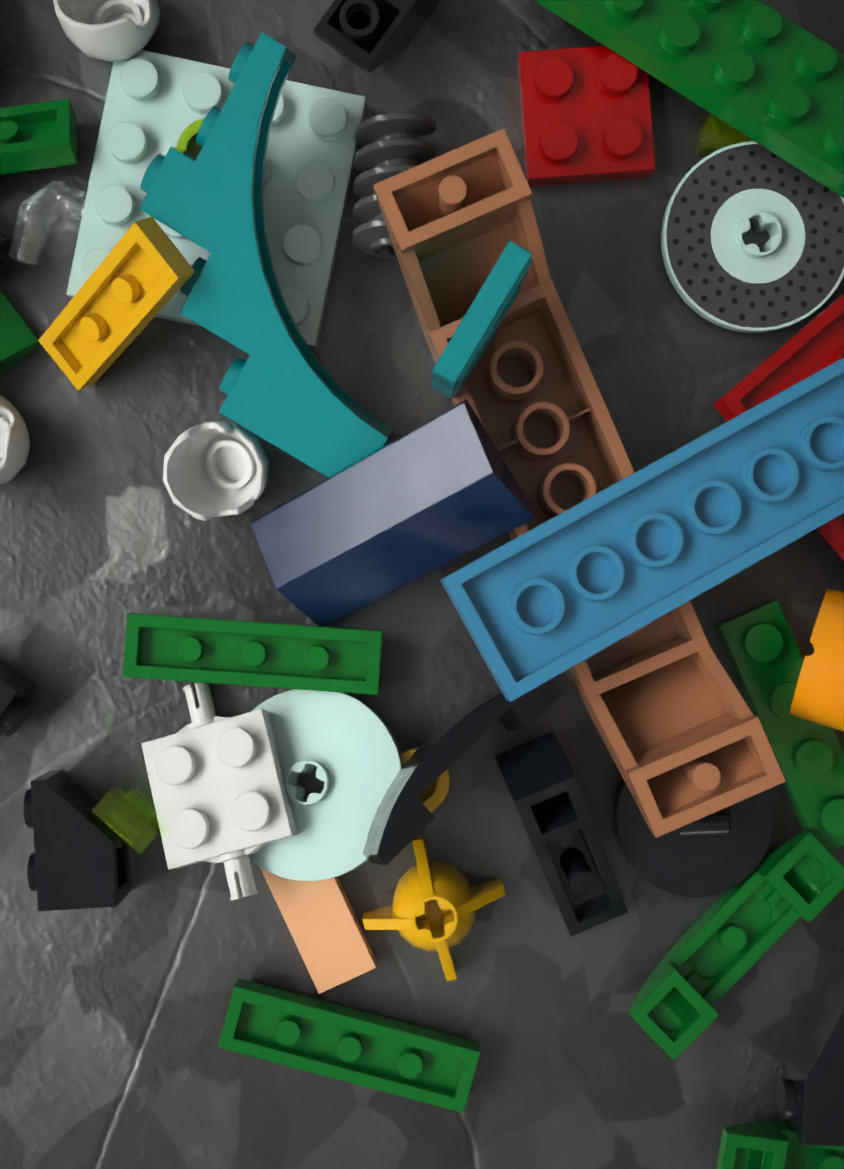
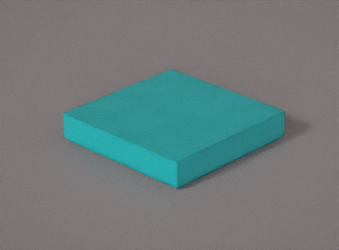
M509 240L432 369L431 389L449 400H452V398L456 399L522 289L533 262L531 259L532 253Z

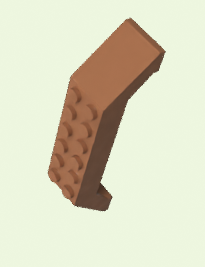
M500 129L374 184L375 196L435 364L509 240L532 253L531 259L533 262L522 289L456 399L452 398L451 400L454 406L466 399L468 400L536 513L533 520L509 531L511 539L514 540L635 473L552 282L531 202L532 192L505 129ZM691 601L684 603L568 669L578 694L655 838L786 782L758 716L753 715L711 649Z

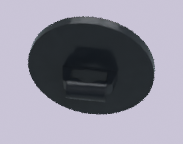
M624 780L620 786L615 804L614 818L617 838L633 868L655 887L665 892L685 897H706L719 894L744 881L764 858L774 827V811L769 790L658 838H655Z

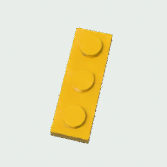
M152 216L136 221L38 341L75 388L80 391L97 382L195 271Z

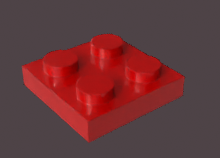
M604 45L519 52L517 69L525 171L529 187L647 178L652 176L655 171L647 72Z

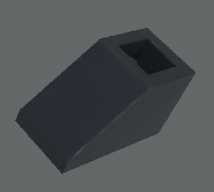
M334 0L314 28V34L366 73H370L408 47L441 0Z
M62 770L49 771L32 780L31 789L27 790L24 797L23 811L27 827L33 828L35 852L31 853L29 857L27 878L30 890L37 891L38 911L117 907L131 891L128 828Z

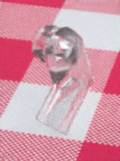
M54 180L26 198L19 208L9 256L27 264L41 265L50 227L62 218L70 223L80 222L86 193L81 189L71 188L68 181Z

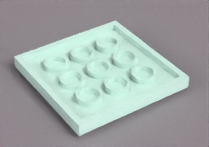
M144 50L139 51L127 60L113 62L66 293L71 299L132 224L151 217L139 209L147 194L140 187L148 166L158 154L166 156L170 146L176 148L181 133L188 125L205 119L208 112L214 106L220 109L223 108L235 85L228 80L231 68ZM286 80L271 124L265 158L263 200L266 235L273 269L284 301L299 332L310 349L317 350L355 168L354 157L359 148L355 142V131L357 126L365 119L367 101L365 96ZM154 219L190 266L199 257L207 261L211 254L209 251ZM181 288L155 316L201 326L179 313L188 297L180 291Z

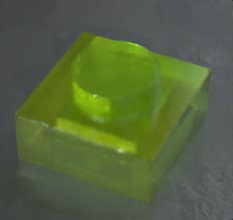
M119 787L110 790L92 810L98 818L139 854L160 834L159 824L155 820L157 815L154 803L135 788H131L127 794Z

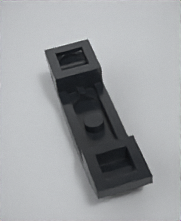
M559 674L512 702L506 701L501 691L496 692L468 706L431 734L412 754L386 791L368 832L363 851L367 859L371 863L387 865L435 819L434 815L420 801L418 796L497 720L508 731L529 727L573 684L566 674Z

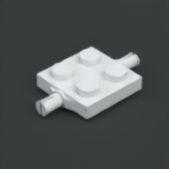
M196 682L194 685L189 684L183 687V691L186 695L192 723L186 725L175 734L141 743L168 870L179 869L203 861L223 863L231 895L230 900L233 901L258 894L249 855L255 854L267 843L296 836L298 833L289 796L284 785L285 779L268 711L258 709L230 718L216 716L210 683Z

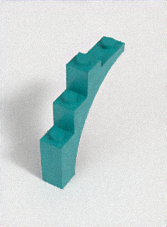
M261 32L255 46L247 42L238 52L228 76V80L235 85L223 108L220 109L214 106L203 120L196 137V143L202 146L199 155L196 157L186 150L171 146L166 156L158 154L152 160L143 176L140 188L147 194L139 209L211 253L207 261L199 257L191 266L195 272L181 287L180 291L188 297L179 313L250 355L247 361L238 356L225 374L219 390L228 396L221 406L219 413L329 478L382 448L390 435L392 427L360 405L335 381L318 361L299 332L284 301L273 269L266 235L263 200L265 158L271 124L280 94L297 56L287 47Z

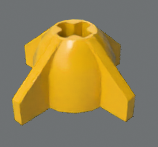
M422 833L412 840L417 865L410 867L399 879L393 896V905L363 912L362 920L365 930H398L400 935L413 947L427 952L437 951L446 981L448 982L457 979V970L451 948L460 944L470 933L476 917L475 910L505 896L506 893L502 878L471 886L467 877L456 866L440 860L429 861Z

